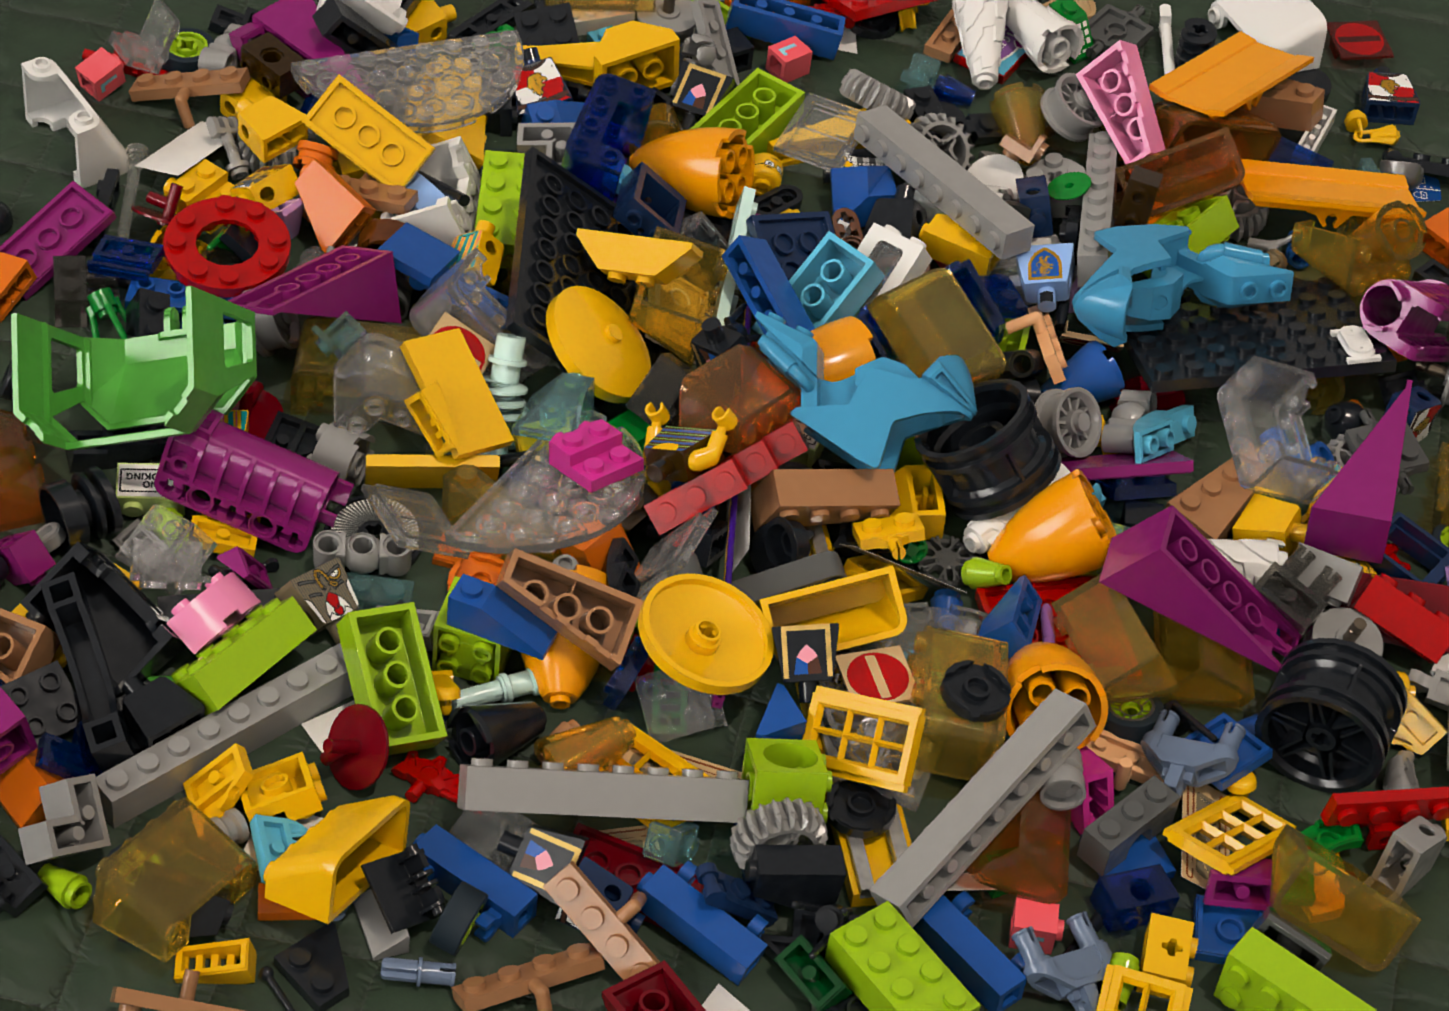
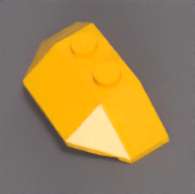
M577 228L576 232L577 237L596 267L607 275L609 281L624 284L626 280L636 281V284L644 287H654L655 283L667 285L683 276L703 258L704 253L690 242Z

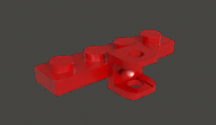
M1449 786L1333 793L1320 816L1325 826L1341 825L1347 827L1353 824H1359L1360 828L1368 826L1370 832L1365 840L1368 850H1383L1392 833L1404 825L1403 822L1408 823L1417 816H1422L1426 820L1434 819L1436 821L1448 819Z

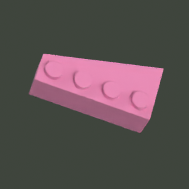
M1119 40L1080 70L1076 76L1128 170H1133L1135 165L1150 170L1168 156L1137 45Z

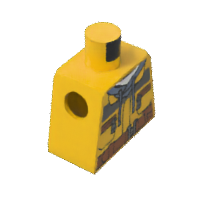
M291 164L265 166L231 187L230 192L233 197L260 202L272 210L299 195L295 185L298 177Z

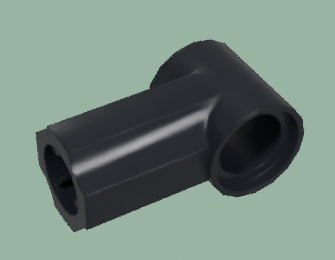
M1036 349L980 353L977 361V371L981 381L1035 377L1045 367L1043 355ZM1025 355L1031 361V368L1028 372L1022 367V359Z

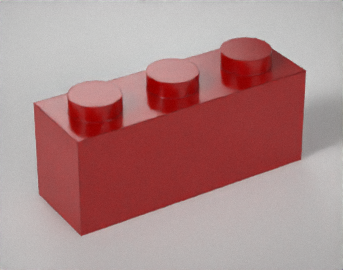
M1381 573L1380 576L1376 574L1369 575L1347 608L1357 610L1371 619L1378 629L1428 663L1437 664L1449 647V616L1438 610L1434 614L1424 607L1426 604L1425 600L1412 592L1406 595L1398 590L1396 587L1399 583L1384 573Z

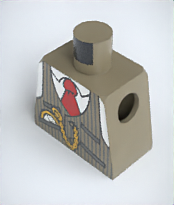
M339 557L290 580L274 593L280 601L293 596L317 629L310 636L327 629L336 645L340 643L336 624L348 612L359 608L358 600Z

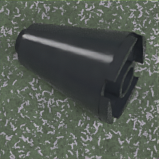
M533 701L471 705L456 708L449 714L446 729L452 728L453 739L448 740L449 748L459 766L460 764H471V758L493 759V766H497L544 732L547 722L546 713L542 707Z

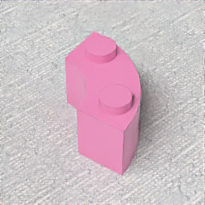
M234 571L225 576L221 572L217 573L204 585L207 588L191 602L187 598L183 599L171 610L174 616L166 624L194 655L212 644L226 630L238 624L245 618L246 614L261 603Z

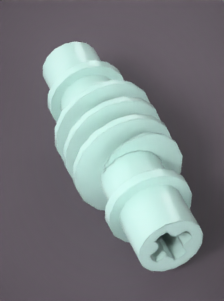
M497 333L494 354L488 355V361L492 362L491 374L483 375L486 382L490 383L489 389L511 432L512 423L524 418L523 412L518 409L526 406L525 399L519 397L528 393V388L519 383L521 367L527 366V361L523 359L526 338L510 333ZM509 446L478 455L508 454Z

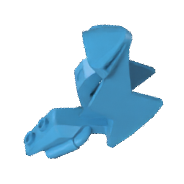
M1161 224L1116 226L1094 233V240L1113 254L1074 295L1072 306L1081 323L1099 339L1112 347H1116L1127 342L1126 332L1163 330L1164 323L1162 320L1170 319L1178 311L1181 296L1186 287L1193 289L1194 294L1201 302L1217 306V308H1237L1260 303L1290 301L1294 272L1270 266L1269 254L1264 253L1263 250L1228 242L1209 245L1199 254L1188 248L1189 235H1191L1192 231L1187 226ZM1151 269L1150 279L1132 282V275Z
M757 311L755 314V318L767 331L766 335L763 334L758 341L759 349L769 358L768 361L798 391L801 390V407L794 408L790 415L807 426L803 430L807 435L857 469H893L895 473L904 443L908 438L963 420L971 421L978 412L969 369L963 358L958 355L940 356L920 378L905 364L880 357L855 368V375L841 381L830 382L824 380V353L819 344L813 339L814 334L798 325L793 329L785 325V319L772 312L765 315Z

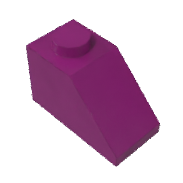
M35 530L5 536L0 539V556L9 567V574L6 579L15 586L29 583L30 586L38 584L46 576V571L56 565Z
M1262 859L1233 876L1230 874L1224 875L1214 868L1211 869L1203 899L1204 905L1265 911L1268 906L1275 909L1282 880L1273 859Z

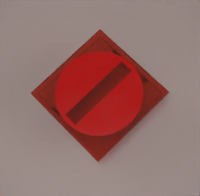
M1377 20L1327 22V31L1330 35L1329 47L1335 59L1340 56L1341 60L1394 58V54Z

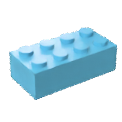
M828 231L789 282L813 326L817 328L840 318L854 317L886 276L873 260ZM756 321L751 327L756 334H763Z

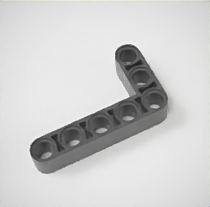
M692 551L678 552L668 561L671 576L687 573L703 575L698 557ZM824 551L732 581L731 585L746 594L756 604L763 598L845 578L847 575L838 553Z

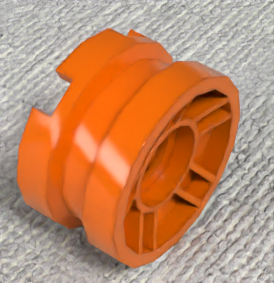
M298 141L297 150L299 153L298 156H294L292 166L301 170L307 163L316 159L326 163L335 170L333 163L337 161L339 152L336 149L313 141Z

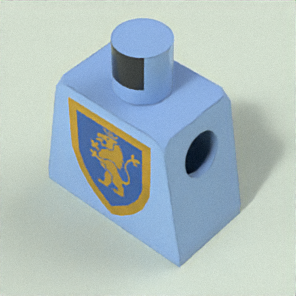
M1073 243L1031 245L1030 251L1016 255L1017 271L1026 302L1038 303V309L1041 312L1047 313L1056 309V301H1066L1070 298L1075 269Z

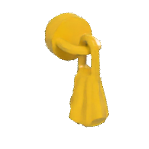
M1352 110L1346 114L1344 124L1348 132H1354L1353 139L1355 141L1396 145L1399 141L1400 131L1393 124L1377 129L1364 130L1368 126L1365 113L1360 110ZM1363 134H1369L1370 138L1362 139Z

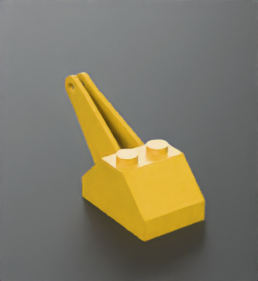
M633 20L607 28L600 42L542 46L523 45L515 49V66L517 68L524 66L520 52L530 47H537L540 59L552 57L564 80L594 87L595 102L606 105V107L625 102L631 97H637L641 94L646 95L653 86L659 90L670 87L679 76L680 39L670 28Z

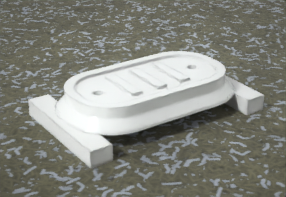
M1350 325L1344 326L1341 329L1330 330V335L1337 337L1345 352L1352 356L1346 357L1348 365L1380 362L1382 360L1380 354H1375L1373 343L1362 327Z

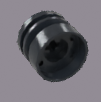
M92 466L85 469L84 473H74L71 477V484L65 479H58L39 488V503L45 523L57 522L66 532V538L59 546L64 552H68L77 542L88 545L91 540L90 533L96 539H103L107 533L116 534L121 532L123 517L120 504L110 481L99 467Z

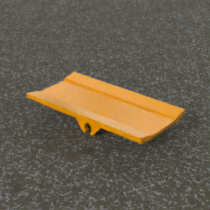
M1240 31L1150 83L1149 90L1163 98L1165 102L1177 103L1204 113L1209 118L1215 120L1218 117L1226 116L1242 105L1244 109L1249 111L1252 106L1257 107L1263 92L1313 63L1314 57L1298 54L1295 56L1258 43L1254 38Z
M1235 159L1236 174L1248 199L1255 206L1306 211L1316 215L1322 227H1326V218L1328 216L1336 217L1332 223L1334 228L1339 227L1351 216L1411 221L1415 217H1426L1427 212L1417 205L1409 191L1405 175Z

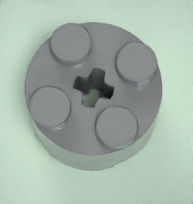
M1049 153L1045 156V159L1035 162L1027 169L1026 177L1045 175L1048 187L1049 183L1056 177L1070 172L1085 173V168L1071 159L1063 158L1059 153ZM1029 191L1027 193L1033 195L1040 191ZM1083 195L1071 200H1056L1049 196L1052 222L1053 218H1068L1065 215L1066 205L1082 206Z
M337 420L330 424L322 423L316 433V441L318 442L313 454L310 453L306 458L339 471V478L361 485L365 479L366 455L374 454L375 452L369 449L370 442L375 443V437Z

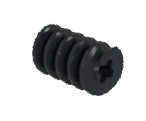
M1190 18L1185 21V27L1180 33L1179 46L1174 57L1175 69L1215 46L1217 29L1213 23L1203 18Z

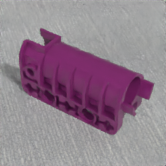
M1386 279L1375 283L1366 291L1360 304V318L1363 324L1362 328L1371 336L1410 360L1449 362V342L1445 340L1446 337L1442 334L1434 333L1440 321H1449L1448 284L1433 279L1419 282Z
M213 409L197 431L187 435L168 437L154 480L155 489L160 495L290 552L298 553L306 549L318 522L332 528L335 526L337 514L327 511L330 503L334 501L346 506L355 485L339 478L340 472L222 422L224 414ZM167 479L174 481L172 486L168 485L169 481ZM185 485L190 487L188 491H184ZM195 490L206 492L210 500L198 497ZM218 499L221 500L219 505L215 504ZM230 505L236 507V512L231 511ZM248 512L252 513L250 518H247ZM257 517L269 519L273 527L259 523ZM280 526L283 527L281 532L277 531ZM293 532L298 534V541L296 538H293Z

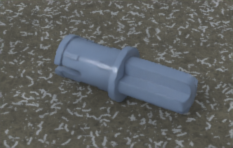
M385 957L381 962L380 976L383 980L416 983V987H420V983L453 987L456 976V963L423 961V957H419L418 960Z

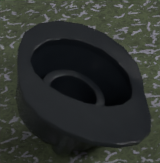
M781 516L772 519L753 534L750 542L749 554L755 571L759 573L808 557L811 549L810 539L815 536L814 531L806 530L800 522L787 520Z

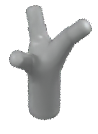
M1291 234L1278 240H1263L1250 237L1247 247L1260 249L1263 252H1267L1270 249H1277L1281 252L1278 248L1294 240L1295 236Z

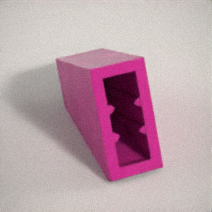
M1087 746L1080 749L1086 785V799L1076 808L1066 810L1080 836L1087 826L1114 806L1113 768Z

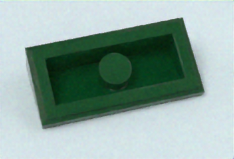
M801 934L774 960L816 1010L825 1011L848 998L853 991L821 954L813 960L809 958V953L814 946Z

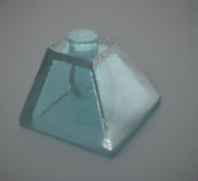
M562 373L531 395L513 425L511 434L550 441L558 432L566 433L576 430L582 422L589 421L594 412V378L586 377L579 373Z

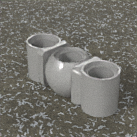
M231 23L224 31V34L215 39L214 43H210L209 47H204L199 55L198 69L221 70L228 66L240 67V60L237 56L236 48L231 43L229 33L243 25Z
M1123 389L1117 402L1118 406L1113 409L1108 424H1105L1102 430L1101 446L1103 452L1134 454V423L1147 413L1157 410L1156 393Z
M324 530L319 532L313 540V564L316 568L339 557L344 570L347 567L353 573L369 574L379 568V575L386 573L395 577L402 576L411 568L412 542L407 535L399 532L388 535L380 533L379 540L373 534L365 532L352 534L346 539V532L337 533L332 530Z

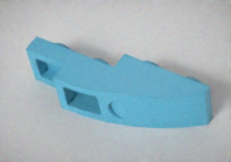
M1182 404L1167 411L1154 410L1139 418L1133 425L1135 463L1141 464L1173 451L1174 444L1195 436L1197 421L1194 416V405Z

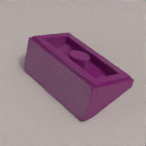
M234 547L216 557L220 562L256 588L273 589L265 566L242 548Z

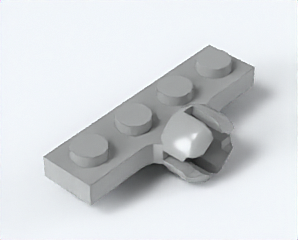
M692 1L690 4L698 34H692V37L684 40L681 55L692 57V59L684 58L683 61L733 77L738 86L740 81L719 1Z

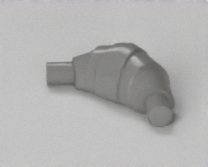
M1401 750L1387 762L1383 779L1384 790L1420 788L1413 763L1415 755L1412 751Z

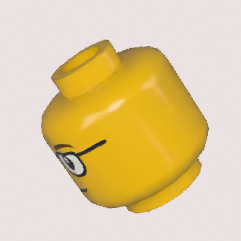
M766 152L754 154L755 168L752 188L756 189V196L779 187L782 182V162L776 156Z

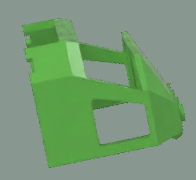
M186 286V306H183L182 329H180V318L177 309L169 307L165 309L163 315L164 331L154 335L128 339L82 337L45 322H40L19 313L11 314L13 414L22 423L27 424L43 443L68 451L191 434L197 431L212 409L228 415L257 378L255 312L196 287ZM223 315L233 318L237 321L234 323L223 324ZM51 341L76 350L77 387L55 393L52 391ZM79 403L109 431L165 424L169 428L78 441L53 416Z

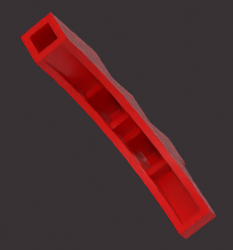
M791 417L767 430L756 440L727 457L720 464L695 479L684 482L646 503L643 507L660 536L717 504L719 505L748 489L750 484L769 475L773 469H779L780 465L808 451L809 444L795 418Z

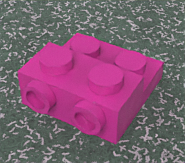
M602 419L592 422L584 421L576 430L566 433L558 432L549 441V464L591 493L644 470V458L622 444L623 433Z

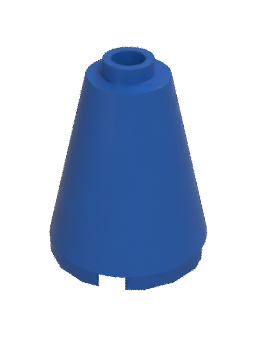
M1089 341L1066 362L1068 367L1063 369L1066 380L1054 385L1050 377L1040 386L1042 394L1049 389L1066 390L1071 387H1082L1094 396L1097 403L1119 397L1121 394L1120 390L1125 388V383L1113 357L1107 359L1102 353L1106 348L1097 341Z

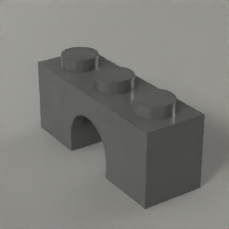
M1154 775L1084 829L1077 856L1102 877L1127 858L1130 847L1141 834L1150 841L1173 822L1181 797Z

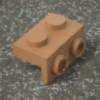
M1010 133L1005 134L999 144L1004 148L1002 151L1004 155L1016 162L1021 158L1029 164L1034 159L1037 161L1041 160L1049 147L1045 143L1048 137L1044 134L1039 136L1033 147H1030Z

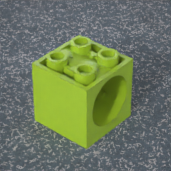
M455 576L434 624L432 670H452L453 676L479 684L494 681L496 676L505 671L513 649L447 625L448 597L461 578Z
M746 738L741 779L749 780L747 810H756L759 808V804H770L773 799L776 802H780L788 797L792 802L795 799L801 798L803 803L812 802L814 808L819 809L826 824L828 806L825 802L826 792H831L832 772L826 768V756L821 754L817 741Z

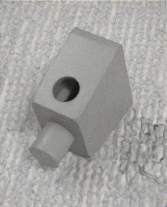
M1417 816L1395 830L1370 879L1399 900L1433 867L1447 840L1444 829L1438 824H1432L1422 816ZM1404 860H1408V862H1406L1403 865L1406 867V869L1403 870L1400 866V863Z

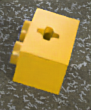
M1151 913L1144 935L1140 961L1141 972L1191 987L1194 967L1188 966L1189 959L1194 960L1198 947V938L1192 937L1194 922ZM1136 987V992L1142 993L1143 988ZM1150 991V995L1170 999L1168 995Z

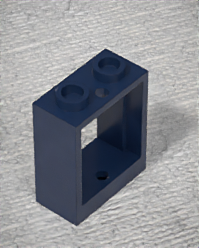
M641 162L622 179L613 217L635 236L675 241L680 234L687 200L644 162ZM642 228L644 232H639L638 229Z
M1398 511L1392 517L1387 541L1393 542L1430 570L1422 582L1443 585L1447 580L1445 566H1449V548ZM1385 553L1382 564L1368 562L1377 575L1384 573L1390 577L1421 581Z

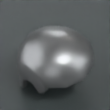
M1381 160L1379 173L1405 175L1409 191L1421 185L1424 168L1418 163Z

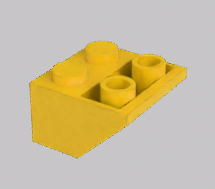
M925 465L903 466L894 473L900 506L890 516H895L902 512H917L925 528V540H930V538H935L936 536L942 539L946 511L941 487L933 473Z

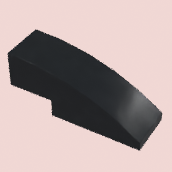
M165 424L109 431L103 426L102 430H69V433L79 441L169 427H166ZM168 437L72 451L65 450L70 473L84 472L85 469L92 466H97L101 470L117 468L118 463H138L163 454Z

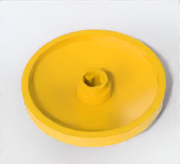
M585 286L568 287L551 300L546 312V328L550 343L563 367L580 386L604 401L617 404L627 403L645 391L651 378L649 352L636 325L619 305L601 292Z
M689 573L665 578L650 590L639 611V635L648 655L664 673L690 689L714 695L739 693L754 686L764 675L771 663L774 652V640L766 617L746 594L720 579Z

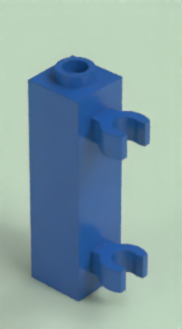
M437 824L426 834L421 833L413 842V844H418L419 849L423 848L425 851L424 854L429 866L424 868V871L431 868L434 870V873L427 877L429 881L438 879L439 883L436 885L451 896L462 881L489 895L483 911L475 920V924L479 928L474 932V935L483 942L489 941L498 928L514 938L536 916L538 893Z
M689 860L680 868L677 874L664 864L655 874L649 871L636 887L639 892H643L647 897V901L641 911L735 985L739 986L760 962L768 946L760 938L761 933L764 934L763 930L769 922L757 914L745 928L725 911L706 904L703 894L691 886L696 879L694 876L696 875L695 870L697 866Z
M966 891L958 894L952 902L942 895L913 929L988 1011L1006 1010L1022 999L1027 981L1026 976L1023 974L1025 963L1020 952L1009 960L968 919L972 914L968 907L973 905L975 900Z

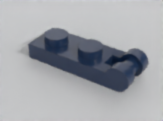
M712 862L703 863L696 868L695 873L698 882L704 885L702 893L706 904L750 921L759 914L769 922L767 927H770L779 920L774 908V902L754 897L750 883L718 871L716 865Z

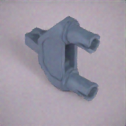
M1167 709L1159 712L1153 729L1145 733L1141 740L1143 752L1150 764L1162 777L1164 783L1181 797L1187 786L1198 788L1219 781L1235 770L1239 762L1237 751L1246 735V730L1242 725L1236 723L1231 732L1233 722H1228L1225 724L1223 733L1216 744L1175 737L1173 734L1180 723V718L1175 712L1170 710L1165 719Z
M1087 911L1077 913L1066 920V924L1069 926L1080 948L1075 951L1054 957L1045 955L1032 926L1021 929L1011 936L1025 963L1023 974L1026 976L1027 982L1031 987L1058 1001L1068 999L1075 1011H1096L1099 999L1097 984L1103 980L1106 966L1110 963L1112 952L1104 939L1099 940Z

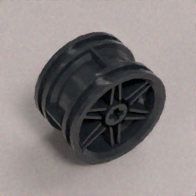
M993 379L974 384L978 412L971 421L963 420L916 435L914 438L915 447L922 456L925 466L933 473L941 487L943 498L947 501L950 511L961 519L972 521L987 520L1005 515L1022 507L1039 492L1048 487L1060 469L1062 460L1060 451L1054 444L1051 434L1042 426L1033 400L1030 398L1026 387L1019 381L1012 379Z
M1317 638L1304 641L1293 647L1285 656L1274 684L1255 722V737L1273 749L1272 758L1268 762L1292 781L1327 793L1358 791L1370 785L1379 776L1391 742L1407 708V691L1404 682L1397 671L1383 657L1364 646L1337 638Z

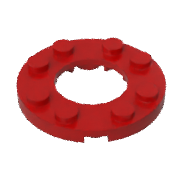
M229 195L204 199L187 206L170 221L163 239L165 262L176 274V279L185 286L196 287L217 297H236L245 290L253 289L282 275L289 264L291 255L289 231L283 220L274 211L260 202L231 197ZM220 224H224L225 227L229 224H235L244 227L245 231L249 230L254 234V238L258 242V249L251 258L243 263L219 265L206 260L198 252L196 242L203 231L214 230Z

